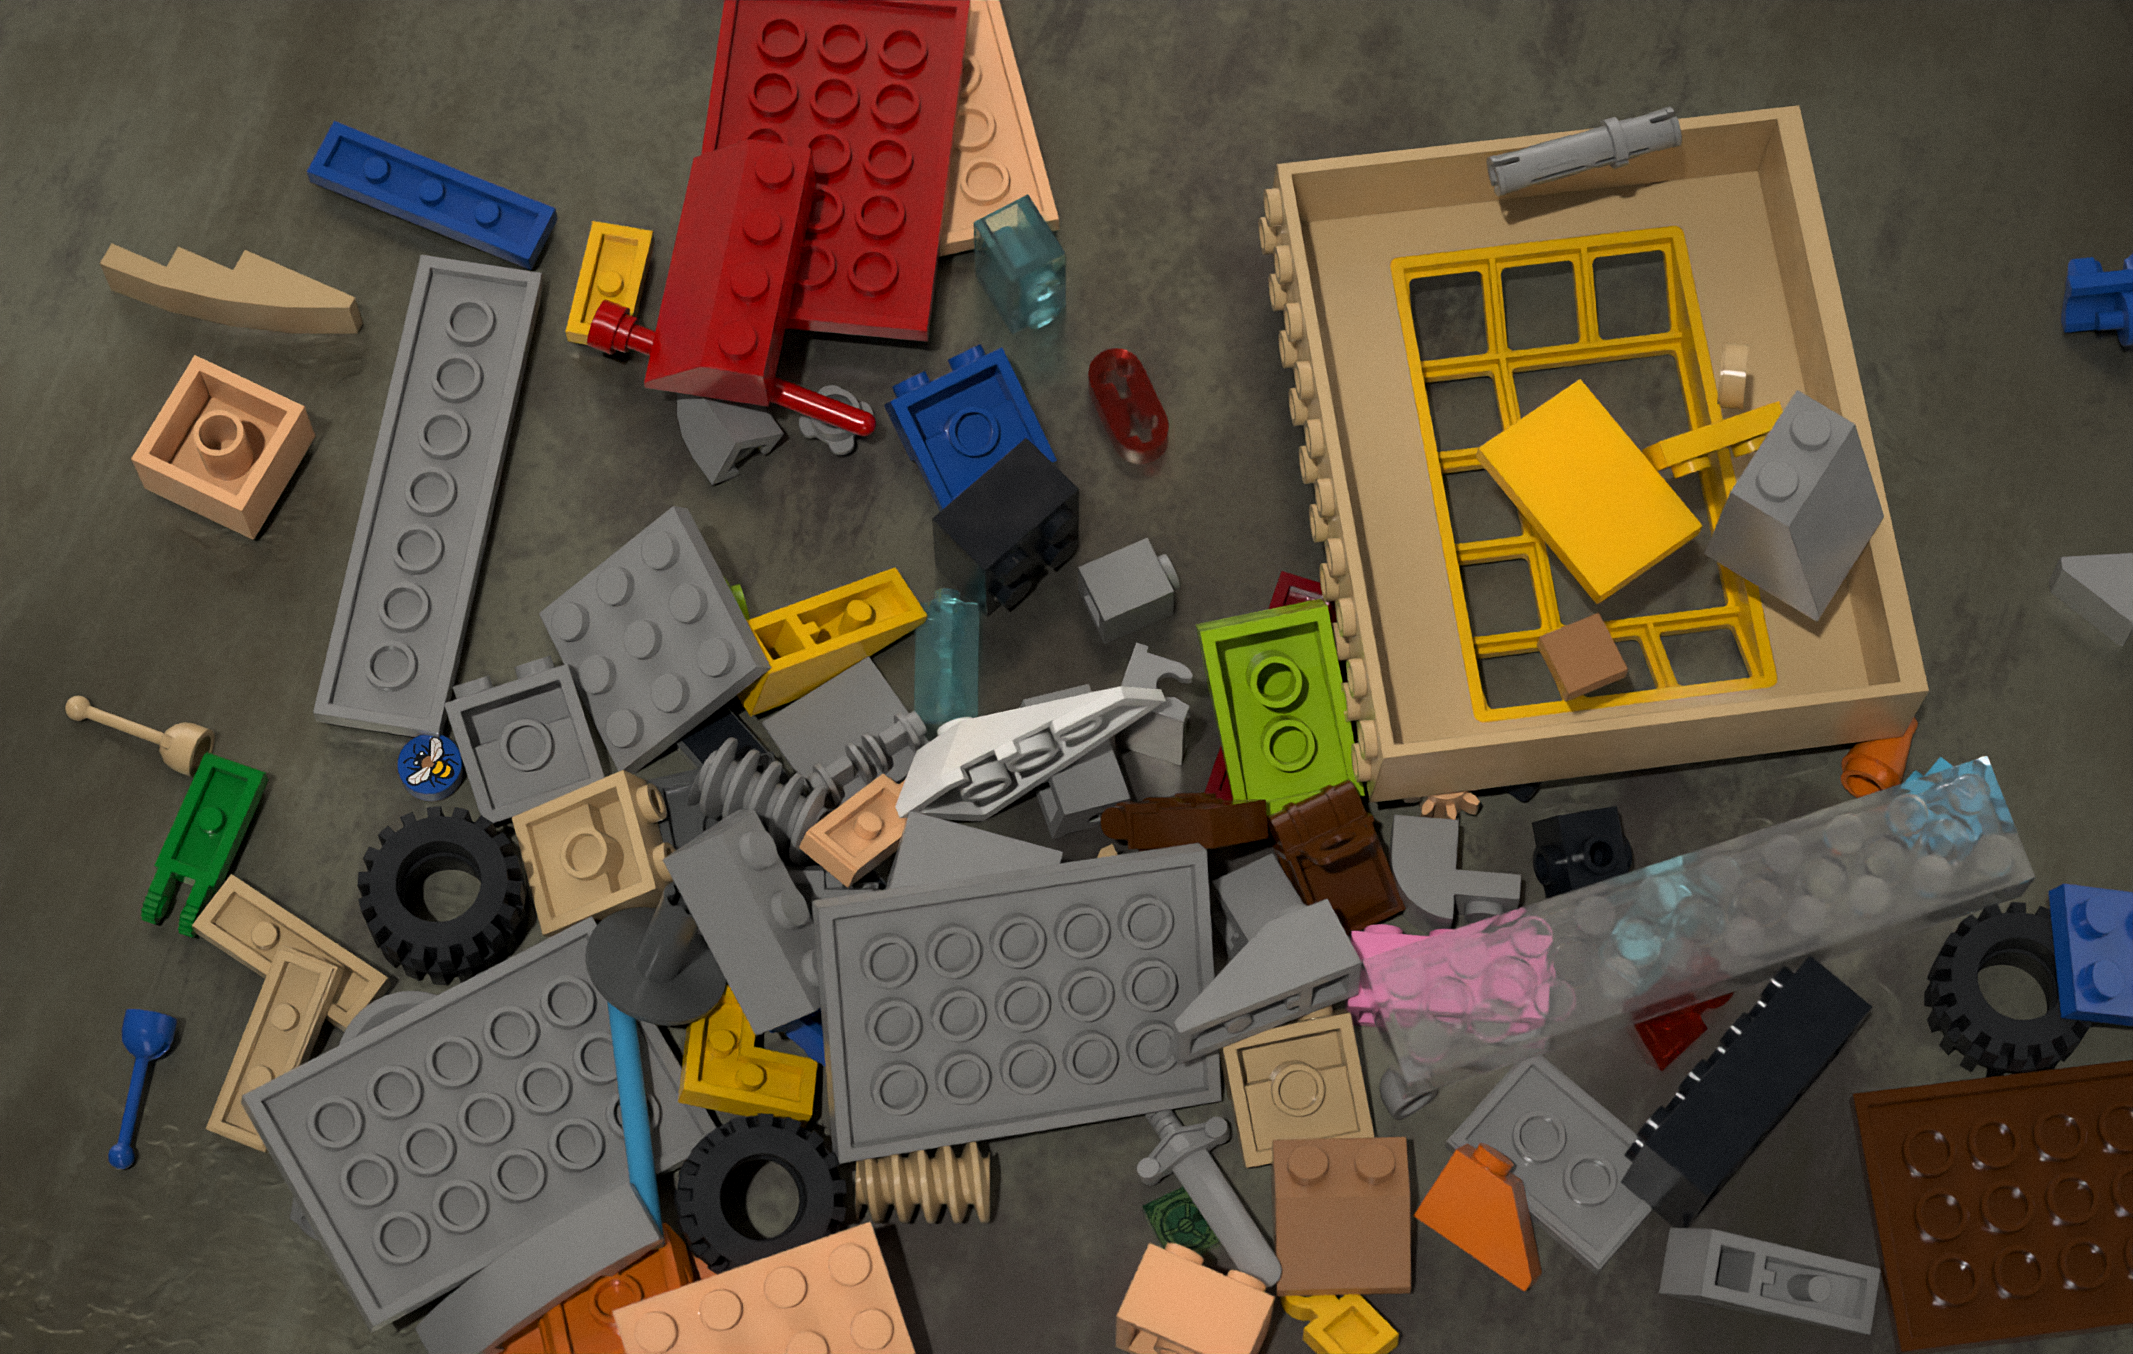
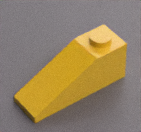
M896 567L749 619L747 623L771 669L738 693L737 697L750 717L802 698L864 658L870 657L924 624L928 615Z

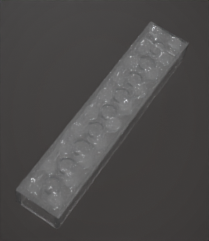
M1985 756L1362 959L1360 983L1401 1098L1405 1100L1773 979L1784 966H1787L1793 972L1797 971L1810 955L1819 963L1983 910L1984 907L2001 904L2022 897L2036 877L1989 759Z

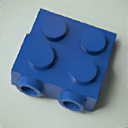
M981 344L947 360L952 372L930 381L926 371H923L892 386L897 398L884 404L910 461L915 460L939 511H942L1025 438L1037 447L1052 463L1057 461L1002 347L987 355Z

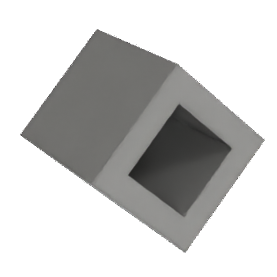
M1148 538L1078 567V592L1104 644L1173 615L1174 591L1180 589L1179 580L1168 556L1163 554L1157 557Z

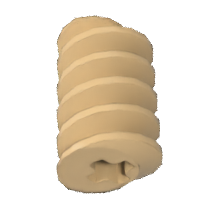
M974 1141L966 1143L961 1157H955L950 1145L938 1147L934 1157H929L925 1149L909 1152L908 1158H902L901 1154L856 1161L857 1220L863 1204H867L874 1223H882L889 1205L894 1204L900 1222L909 1223L916 1204H920L926 1221L928 1223H935L942 1205L947 1204L954 1223H962L969 1204H974L980 1222L988 1223L990 1221V1151L987 1157H982L978 1145Z

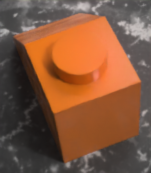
M1467 1143L1456 1149L1413 1216L1525 1292L1536 1283L1542 1274L1523 1180L1509 1172L1514 1164L1498 1150L1484 1143H1480L1475 1149Z

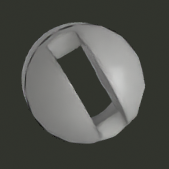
M1399 1063L1390 1066L1383 1074L1380 1082L1381 1100L1394 1120L1406 1118L1419 1111L1438 1092L1429 1076L1418 1066L1409 1063Z

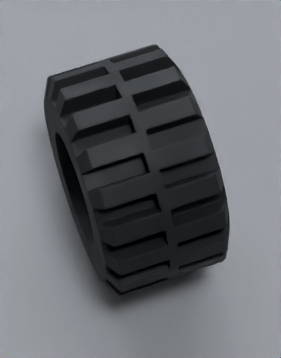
M441 806L427 807L428 818L416 821L412 811L400 817L403 828L394 832L387 826L378 834L382 844L380 850L369 846L363 857L368 871L359 872L357 886L362 895V898H359L358 901L362 915L377 948H381L385 959L394 968L401 964L406 975L420 981L424 973H428L432 983L437 985H447L448 975L457 974L462 983L474 977L473 969L483 965L484 969L488 970L499 964L496 954L500 950L509 956L518 945L514 933L515 931L524 932L528 921L524 907L529 906V893L518 857L514 854L511 842L503 832L497 835L493 822L482 815L476 822H473L467 809L455 807L452 817H445ZM444 870L463 871L471 874L481 882L479 894L472 906L462 915L452 920L429 922L419 919L408 912L409 899L414 889L422 880L436 872Z
M2011 902L2005 913L2001 912L1998 904L1984 907L1978 919L1973 914H1970L1960 922L1955 933H1950L1927 977L1930 983L1924 992V1006L1933 1008L1927 1018L1931 1032L1943 1030L1945 1035L1939 1045L1948 1056L1956 1049L1963 1054L1964 1058L1960 1066L1971 1073L1977 1064L1987 1068L1986 1077L2002 1076L2006 1071L2018 1074L2034 1072V1070L2055 1069L2060 1060L2065 1062L2074 1052L2093 1023L2092 1021L2061 1018L2050 909L2040 906L2035 915L2026 913L2025 902ZM1995 965H2009L2024 970L2041 986L2046 998L2047 1013L2029 1020L2013 1019L2000 1014L1983 997L1978 984V972Z
M759 1113L756 1116H741L715 1128L701 1139L683 1163L678 1174V1186L674 1191V1205L677 1207L678 1214L676 1222L679 1232L684 1234L689 1244L687 1247L695 1258L699 1257L708 1265L707 1268L717 1275L836 1234L839 1224L843 1223L846 1208L843 1207V1195L847 1193L845 1179H841L837 1166L840 1163L834 1152L829 1153L822 1144L824 1139L814 1130L809 1132L801 1127V1122L789 1117L782 1119L773 1117L774 1114ZM751 1160H768L779 1164L791 1175L798 1189L799 1207L793 1222L784 1232L768 1239H752L741 1235L726 1221L721 1208L720 1197L725 1179L738 1165Z

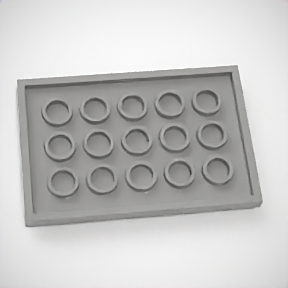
M1199 843L812 901L832 1150L839 1163L1222 1101L1219 1049L1179 1065L1172 1054L1174 1022L1214 980L1207 850Z
M592 916L242 1095L241 1104L371 1333L462 1285L501 1255L559 1218L621 1185L630 1183L607 1000L598 992L591 981L585 961L588 940L592 931L597 926ZM636 1019L656 1179H659L681 1167L690 1155L691 1150L701 1139L713 1131L716 1126L705 1108L677 1103L682 1068L656 1024Z

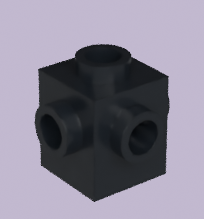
M1617 806L1557 815L1532 822L1536 844L1533 852V868L1538 881L1544 886L1546 899L1569 895L1571 907L1594 904L1610 900L1608 888L1631 883L1629 869L1632 864V852L1627 837L1621 832Z

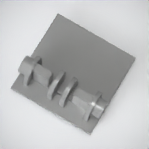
M869 656L762 722V726L794 772L804 775L803 785L809 794L820 784L827 788L823 807L827 809L833 808V810L883 773L897 783L907 777L916 751L929 743L924 735L927 733V729L919 715L915 711L909 713Z

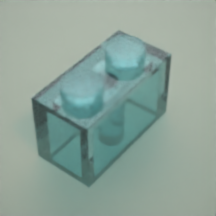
M1027 194L973 222L976 277L1011 334L1028 326L1031 329L1045 326L1059 315L1062 308L1066 307V253Z

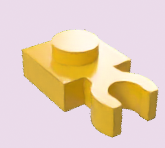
M1348 1294L1340 1299L1335 1295H1313L1311 1297L1281 1296L1280 1298L1281 1305L1288 1315L1298 1320L1310 1321L1304 1327L1303 1341L1316 1354H1388L1398 1346L1399 1333L1360 1294Z

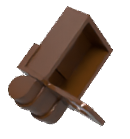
M1349 779L1334 786L1329 784L1322 787L1319 793L1295 804L1293 802L1282 806V810L1267 816L1268 827L1277 843L1272 846L1277 860L1303 904L1309 906L1328 899L1347 936L1351 935L1352 931H1360L1369 925H1373L1406 909L1397 891L1394 877L1372 824L1375 821L1373 815L1364 809L1360 796Z
M1186 792L1175 793L1174 796L1149 797L1138 802L1124 801L1103 811L1100 820L1101 829L1108 838L1127 840L1128 849H1138L1139 852L1199 843L1205 849L1218 848L1268 838L1266 799L1222 800V798L1216 799L1215 793Z

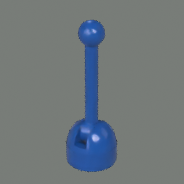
M141 1009L125 1010L121 1029L122 1042L136 1059L118 1143L112 1146L108 1153V1160L116 1169H126L134 1162L135 1153L131 1147V1141L148 1061L159 1058L169 1050L174 1040L178 1021L172 1016Z

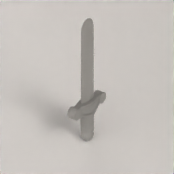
M1172 1109L1145 1113L1146 1119L1161 1142L1147 1158L1142 1159L1138 1163L1137 1172L1141 1181L1146 1185H1155L1161 1178L1174 1173L1239 1271L1260 1280L1266 1285V1288L1273 1286L1281 1276L1282 1268L1280 1262L1209 1154L1212 1148L1225 1143L1230 1137V1130L1225 1119L1222 1117H1212L1205 1123L1183 1127Z

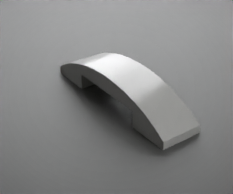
M628 1182L559 1218L501 1255L447 1296L415 1329L429 1354H498L504 1350L501 1343L600 1275L612 1277L665 1241L634 1184Z

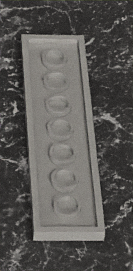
M420 255L313 710L316 722L409 737L420 735L440 737V735H443L448 715L444 703L451 701L544 288L542 273Z

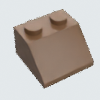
M1406 1137L1273 1140L1271 1198L1274 1254L1282 1268L1280 1279L1276 1282V1296L1410 1294V1186Z

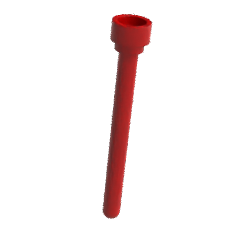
M604 299L592 320L587 345L610 355H613L616 350L627 353L629 349H633L650 356L655 331L640 326L639 318L630 315V308ZM775 377L770 402L859 436H868L874 432L876 419L871 413Z

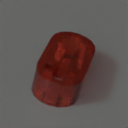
M1119 348L1102 351L1094 357L1088 371V390L1093 404L1118 454L1130 463H1151L1161 457L1167 448L1169 439L1167 415L1142 363L1136 355L1128 350ZM1115 369L1119 377L1127 376L1126 398L1121 399L1113 383H1106L1107 371ZM1130 414H1136L1144 429L1153 428L1151 430V441L1142 443L1138 436L1128 437L1131 427Z

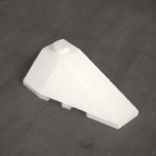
M1119 686L976 718L961 717L951 720L939 727L937 730L938 737L916 751L895 806L899 818H907L909 811L943 820L985 821L1164 703L1166 700L1161 689Z

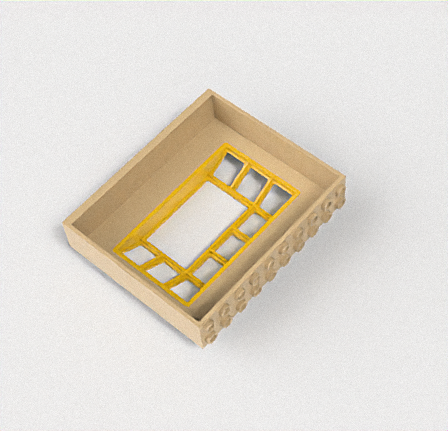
M1799 105L1678 119L1682 135L1681 146L1654 151L1628 159L1629 164L1627 166L1613 169L1610 165L1593 168L1554 181L1522 188L1500 197L1495 194V186L1491 185L1489 179L1487 157L1514 152L1546 141L1589 131V129L1277 164L1273 188L1264 189L1265 217L1259 218L1260 245L1263 255L1273 254L1275 273L1269 274V295L1273 311H1283L1285 330L1279 331L1281 363L1284 369L1293 368L1295 388H1289L1290 415L1293 426L1303 425L1306 445L1299 447L1300 472L1304 484H1314L1316 504H1310L1309 506L1311 534L1314 543L1324 542L1327 563L1320 564L1321 591L1325 602L1334 601L1337 622L1331 623L1338 661L1345 660L1348 682L1341 683L1347 711H1344V717L1346 722L1356 721L1359 743H1353L1351 746L1353 772L1356 782L1366 781L1370 803L1902 737L1929 692ZM1660 250L1664 261L1670 331L1667 333L1625 338L1601 339L1598 332L1593 260L1597 257ZM1570 261L1573 272L1579 341L1573 344L1510 350L1507 345L1501 281L1502 270L1508 267ZM1478 271L1481 276L1488 352L1479 355L1420 361L1412 319L1410 281L1414 278ZM1726 343L1749 345L1743 410L1720 408V404H1717L1722 346H1726ZM1672 355L1676 363L1690 431L1777 401L1780 402L1784 411L1797 390L1856 425L1884 517L1818 621L1813 620L1717 562L1726 606L1604 621L1614 642L1635 640L1640 644L1656 689L1595 697L1581 695L1565 702L1558 688L1561 701L1491 709L1488 706L1481 686L1476 659L1540 652L1537 647L1539 637L1565 625L1560 621L1545 541L1518 508L1522 531L1521 536L1459 544L1454 543L1442 474L1485 468L1476 458L1479 447L1437 452L1425 383L1489 376L1493 381L1501 428L1504 431L1521 419L1513 373ZM1729 447L1708 454L1712 466L1698 471L1711 536L1731 490L1756 452L1734 459ZM1520 558L1525 559L1528 563L1540 628L1472 637L1459 566ZM1719 629L1731 630L1750 677L1685 686L1679 685L1660 637Z

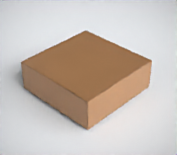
M1599 612L1542 635L1538 639L1537 647L1565 702L1625 678L1628 671Z

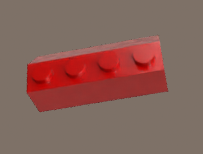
M748 139L693 158L644 380L645 388L769 407L816 185L811 148Z

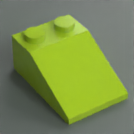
M1322 599L1195 624L1232 799H1266L1267 815H1272L1282 810V806L1290 802L1298 803L1319 793L1322 787L1329 784L1334 786L1347 779L1353 783L1359 796H1365L1363 783L1356 782L1353 772L1351 746L1355 742L1351 722H1346L1344 717V711H1347L1346 698L1341 688V683L1343 682L1326 603Z

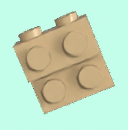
M622 770L512 817L543 936L550 938L591 916L597 923L623 909L657 907L666 886L674 882L663 859L676 850L669 842L663 843L658 822L666 818L667 811L663 797L654 784H647L646 780Z
M1332 1005L1219 1049L1227 1095L1232 1104L1243 1166L1245 1168L1270 1164L1272 1161L1273 1140L1375 1138L1351 1013L1346 1009L1333 1010Z

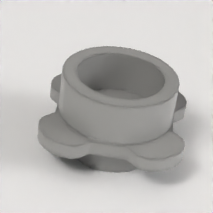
M827 385L818 392L873 415L872 408L868 403L858 402L854 395L841 389L839 386ZM804 414L799 419V429L802 435L806 438L816 437L827 443L833 454L845 455L853 450V439L857 434Z

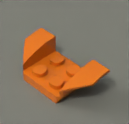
M662 1223L665 1239L664 1247L648 1251L612 1277L600 1275L502 1343L504 1350L498 1354H626L612 1311L717 1274L707 1268L708 1265L699 1257L695 1258L692 1252L687 1250L685 1242L667 1223Z

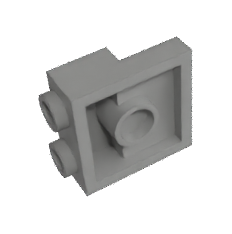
M551 655L514 667L518 679L493 687L489 675L454 686L453 690L456 699L444 703L480 815L493 823L516 816L605 778L568 664L554 667Z

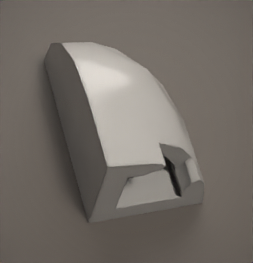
M677 393V416L682 437L693 459L712 485L737 476L739 471L735 467V463L747 457L757 447L763 455H766L784 434L765 406Z

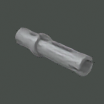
M1670 106L1632 119L1619 121L1616 117L1600 121V127L1589 129V131L1546 141L1514 152L1487 157V170L1491 185L1495 186L1494 192L1500 197L1522 188L1554 181L1593 168L1610 165L1613 169L1627 166L1629 164L1628 159L1654 151L1681 146L1682 135L1677 116L1673 117L1674 110Z

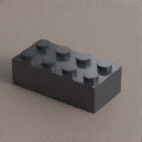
M1811 955L1795 973L1785 965L1774 976L1760 994L1761 999L1749 1014L1743 1012L1722 1036L1719 1041L1720 1045L1706 1061L1703 1058L1679 1085L1678 1093L1669 1102L1667 1107L1664 1108L1661 1105L1636 1134L1637 1139L1624 1154L1632 1164L1621 1183L1638 1198L1649 1204L1650 1208L1674 1228H1688L1839 1055L1872 1009L1869 1003Z

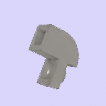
M1394 815L1390 834L1388 864L1394 877L1397 891L1406 908L1400 913L1409 923L1429 934L1437 929H1450L1453 914L1464 915V919L1467 922L1477 925H1497L1502 923L1503 919H1515L1520 900L1521 875L1456 869L1459 820Z

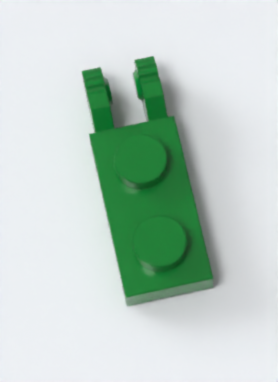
M208 752L204 754L154 866L157 872L148 889V894L145 896L141 909V920L154 925L160 923V920L163 919L174 895L176 880L193 886L179 917L178 933L193 939L197 936L192 925L212 900L213 893L216 894L222 887L269 781L265 772Z

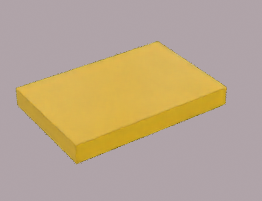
M1581 379L1496 435L1477 450L1476 458L1597 605L1698 536L1703 525Z

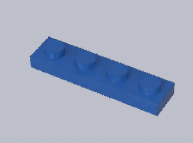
M336 121L331 125L307 170L309 180L313 184L532 270L558 219L554 207Z

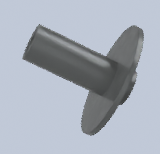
M675 882L666 886L657 908H628L604 918L592 931L586 946L585 961L587 971L598 992L619 1011L646 1023L674 1026L699 1020L715 1008L725 989L726 978L703 935L698 934V926Z

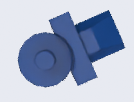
M2133 254L2124 259L2123 270L2103 272L2100 262L2095 260L2094 257L2072 259L2068 263L2060 319L2065 333L2096 329L2098 331L2116 329L2118 338L2123 346L2133 345Z

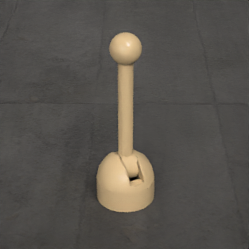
M83 696L71 697L65 706L66 714L72 720L82 721L88 718L160 745L159 752L164 763L174 771L194 778L206 752L212 754L214 749V732L194 723L182 722L175 724L163 733L92 707L89 700Z

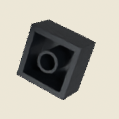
M1025 438L932 518L935 567L986 618L1001 605L1005 609L1014 606L1029 591L1032 585L1031 579L1047 565L1051 568L1058 567L1077 548V539L1079 538V489L1037 447Z

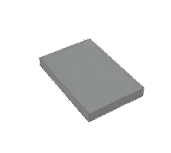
M1532 1047L1524 1053L1445 1144V1148L1454 1154L1456 1149L1467 1143L1475 1149L1480 1143H1484L1510 1159L1514 1165L1509 1172L1523 1180L1531 1220L1596 1275L1599 1274L1654 1211L1650 1208L1649 1204L1638 1198L1621 1183L1632 1164L1624 1154L1637 1139L1636 1133Z

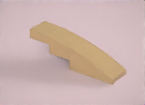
M112 243L100 262V266L112 291L169 312L228 326L293 334H358L363 325L355 297L247 250H244L233 270L181 247L177 248L167 267Z

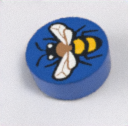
M420 735L410 740L401 750L398 758V773L405 789L412 796L424 801H438L447 798L458 789L464 777V763L459 749L449 738L440 735V737Z

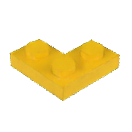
M725 985L724 992L715 1008L699 1020L687 1023L677 1103L746 1117L756 1116L759 1113L774 1114L773 1117L782 1119L789 1117L801 1122L800 1126L806 1129L813 1112L817 1062L807 1057L754 1047L755 1033L730 986Z

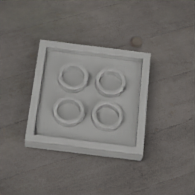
M671 507L539 613L563 663L568 664L573 682L618 771L625 770L635 774L771 669L688 508Z

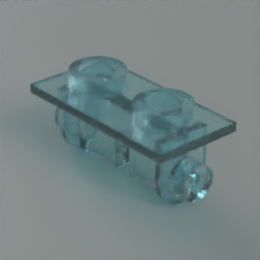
M938 589L934 592V600L919 602L928 617L924 624L915 628L914 711L919 715L924 724H945L961 717H978L979 603L961 601L960 593L955 589Z

